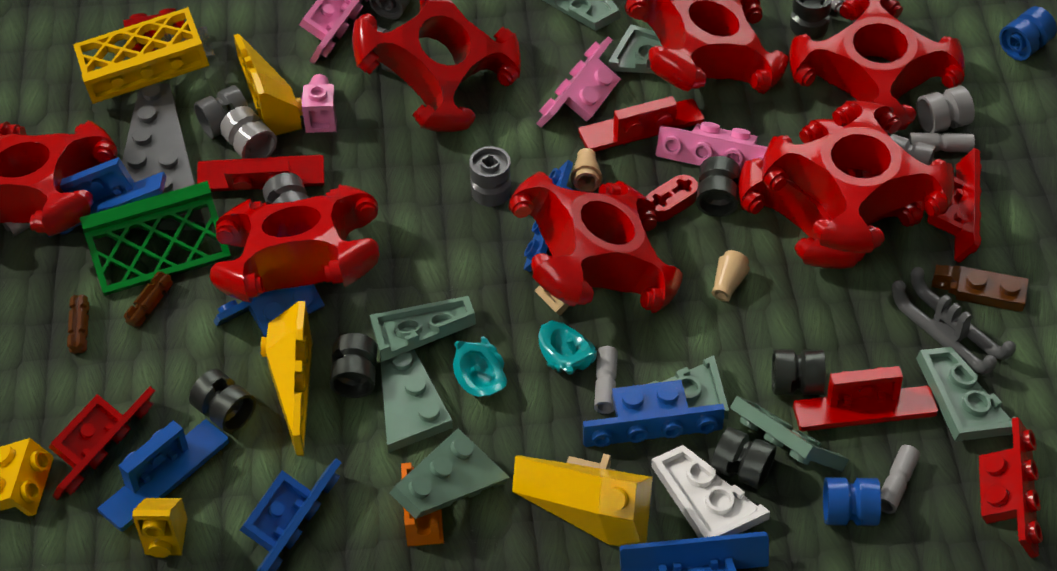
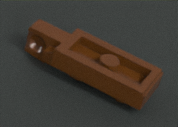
M936 265L932 287L949 290V293L956 295V300L1021 312L1024 310L1028 279L964 266Z

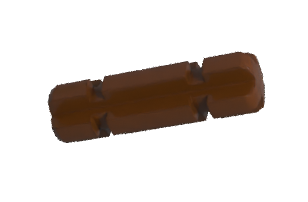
M159 271L151 279L152 284L148 283L133 302L135 307L133 305L130 306L124 314L125 322L128 325L138 328L146 320L144 315L148 316L164 296L162 292L166 293L172 286L173 282L169 274Z
M81 294L79 296L73 295L69 303L71 310L69 311L68 319L69 335L67 337V346L72 354L84 353L87 350L86 338L88 337L89 320L87 313L89 312V301L86 295Z

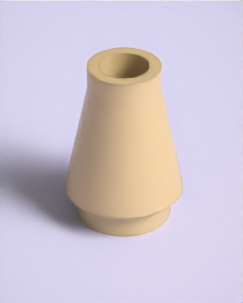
M583 148L578 151L577 160L571 174V182L578 191L593 192L602 182V174L596 160V153L590 148Z
M728 250L719 257L715 283L711 292L716 299L729 301L734 291L749 273V259L744 254Z

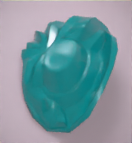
M553 320L541 325L538 334L539 346L548 367H551L553 370L556 369L558 373L564 370L570 375L576 369H586L595 361L597 357L595 346L575 329Z
M481 337V343L455 342L454 375L467 393L477 397L491 396L501 391L507 385V378L503 371L504 360L498 353L497 348L490 344L487 338Z

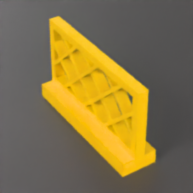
M189 7L73 44L82 72L81 75L93 104L210 66ZM187 20L181 28L172 27L176 22ZM156 31L152 38L143 36L145 32ZM165 34L174 35L170 42L161 41ZM128 40L123 47L114 45L117 41ZM136 43L145 45L140 52L132 50ZM98 49L93 57L83 54V52ZM108 52L116 54L111 61L103 60Z

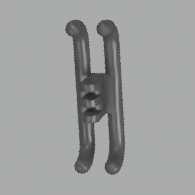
M914 267L912 269L911 284L916 294L935 310L932 320L909 301L905 293L906 285L902 280H896L893 283L892 296L901 312L943 347H952L974 372L982 375L989 374L995 369L997 359L1007 360L1015 353L1016 345L1014 342L1005 341L1002 346H999L971 323L972 315L969 312L965 311L961 314L962 307L957 303L951 306L952 299L948 295L940 298L931 291L925 283L923 268ZM968 337L988 355L983 360H980L959 342Z

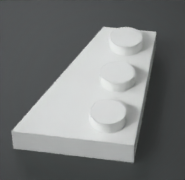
M684 445L652 459L651 467L699 538L739 534L769 520L770 511L761 504L755 505L744 496L745 492L735 484L731 486L716 475V470Z

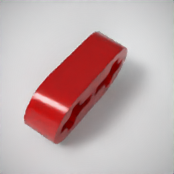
M678 175L651 191L646 198L654 205H657L655 206L657 222L666 221L691 206L697 199L698 182L689 175Z

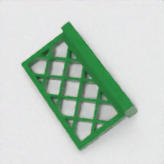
M208 181L80 217L104 296L150 283L151 279L159 271L173 276L231 258L228 245L221 244L220 242L222 252L208 255L199 250L206 235L217 240L216 233L210 231L212 225L216 229V222L219 217L211 196ZM208 207L211 218L205 228L189 221L195 210ZM187 213L184 218L179 216L181 214ZM172 218L181 223L174 237L157 230L162 220ZM154 223L153 227L147 224ZM185 226L202 233L194 247L178 240ZM140 227L149 232L142 246L125 239L131 229ZM123 232L121 236L116 235V233ZM154 235L170 242L162 257L146 249ZM108 236L116 240L117 243L108 256L96 250L93 240ZM122 244L138 251L130 266L114 259ZM174 245L191 252L185 263L177 265L167 260ZM143 254L159 262L154 272L144 274L135 269ZM195 255L201 257L199 259L193 260ZM99 258L106 261L103 267L101 266ZM111 264L127 271L121 282L107 285L104 275ZM163 265L168 266V268H165V269H162V270H161V268L163 267ZM131 274L137 276L135 278L129 279Z

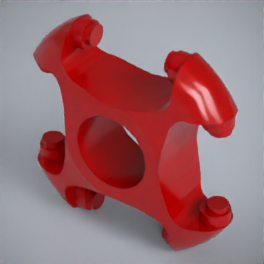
M419 0L421 5L419 14L387 33L377 31V21L369 13L363 14L355 20L353 27V51L357 68L371 75L379 67V62H381L402 78L427 105L425 107L422 104L412 115L422 129L437 132H457L467 130L474 123L475 113L470 108H458L453 98L459 84L480 70L488 69L494 71L499 82L504 86L513 84L519 78L521 52L516 33H512L503 26L493 36L496 39L494 41L485 32L467 20L451 0ZM428 37L445 45L452 54L455 65L437 63L428 57L421 48L419 38Z
M759 0L626 1L625 12L630 17L642 20L652 27L662 46L652 47L648 52L651 70L669 84L683 91L704 87L706 78L744 81L751 84V87L757 92L764 94L773 88L786 72L789 62L788 56L779 50L772 51L771 53L766 51L749 24L758 23L763 17Z
M846 0L841 4L839 12L843 18L856 19V21L838 34L822 41H812L811 37L807 34L795 36L791 42L789 64L794 83L808 87L814 82L817 75L849 93L857 101L872 102L892 107L894 113L902 122L899 130H905L916 118V111L913 107L898 102L901 95L935 76L941 77L942 83L947 88L961 85L965 76V57L958 38L944 36L939 42H935L900 22L897 18L901 15L903 7L896 0ZM868 56L882 57V58H884V59H886V60H889V61H891V62H888V63L872 62V61H870V60H868V59H865V58H863V57H868Z
M846 101L832 113L834 122L843 128L815 141L794 145L787 135L774 136L764 155L762 165L764 186L777 192L785 187L787 180H790L820 203L832 219H819L812 226V231L819 240L820 245L835 250L871 253L873 249L881 246L885 240L880 228L872 225L867 226V224L880 215L917 201H923L926 213L929 216H938L947 212L952 201L954 191L952 164L947 163L945 160L936 159L930 165H926L908 154L888 135V133L893 134L899 130L902 124L900 118L894 113L892 107L865 101ZM859 169L871 173L874 177L857 178L845 174L842 170Z
M833 119L811 120L808 125L802 128L799 136L805 144L836 132L843 127L838 126ZM760 158L745 161L739 178V200L742 210L757 214L762 210L763 206H766L784 215L801 228L809 238L800 239L796 243L794 250L803 259L804 264L821 268L846 269L853 268L863 259L866 253L845 252L820 245L819 240L814 236L812 226L819 219H832L826 209L790 180H787L785 187L780 191L776 192L764 186L762 180L763 161ZM859 169L842 170L845 174L857 178L874 177L871 173ZM917 201L880 215L867 224V226L887 217H898L900 222L906 227L918 224L923 217L924 202Z
M89 120L76 126L75 134L58 133L35 136L26 135L25 127L19 124H10L7 121L0 123V223H30L32 231L46 233L48 236L57 235L79 224L80 217L90 215L93 195L87 190L64 193L60 183L66 177L117 158L118 151L109 134L102 127Z
M539 171L523 181L513 193L508 205L509 210L518 218L530 215L536 220L541 235L552 254L550 256L539 253L532 258V277L543 289L563 303L572 307L590 303L594 296L592 287H599L620 292L638 293L641 295V306L652 313H657L673 300L680 289L683 273L680 269L662 262L652 248L645 232L654 229L657 225L656 207L648 198L630 185L617 181L616 183L608 182L602 184L599 187L598 193L575 191L554 185L549 176Z
M339 184V188L330 189L326 196H315L293 202L267 204L262 203V201L252 202L251 199L244 201L222 215L216 222L215 229L216 238L221 244L245 247L244 251L236 260L214 264L210 270L211 282L222 293L250 303L254 297H259L264 292L276 289L305 286L326 281L333 284L343 283L344 287H347L362 278L378 263L380 256L379 245L374 239L363 238L345 241L351 231L364 227L377 217L378 203L367 192Z

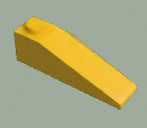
M240 34L234 35L237 57L258 116L275 135L302 129L300 116H303L301 98H295L291 86Z
M298 301L268 323L267 337H261V356L267 357L271 377L297 456H304L313 345L306 301Z
M520 455L515 456L512 492L608 545L620 547L622 545L647 543L652 477Z

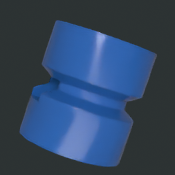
M1037 6L1030 7L1000 31V44L1008 56L1019 61L1026 60L1056 36L1057 25L1053 16L1047 10Z
M826 477L823 485V516L825 525L846 526L850 520H854L857 526H878L881 516V490L878 478H857L854 484H851L847 478Z

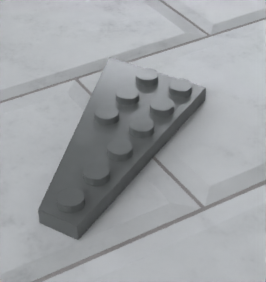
M152 84L138 89L122 163L134 182L164 171L167 177L163 193L194 185V180L170 84ZM201 209L195 210L189 221L205 228ZM187 213L181 214L179 216L184 218ZM172 218L162 220L157 230H177L181 223ZM150 223L147 225L153 227L154 223ZM185 226V228H184L183 230H194V229H192V228H190V227H188V226ZM140 227L133 228V229L144 230V229H142V228H140Z

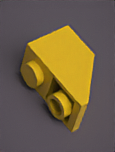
M145 498L133 509L132 514L145 555H152L158 558H165L169 555H182L187 524V514L182 498Z

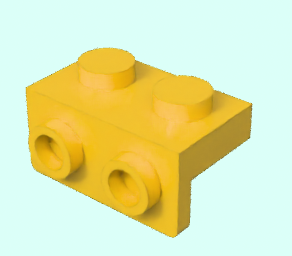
M31 438L0 447V511L16 507L27 516H33L37 513L53 462V455Z

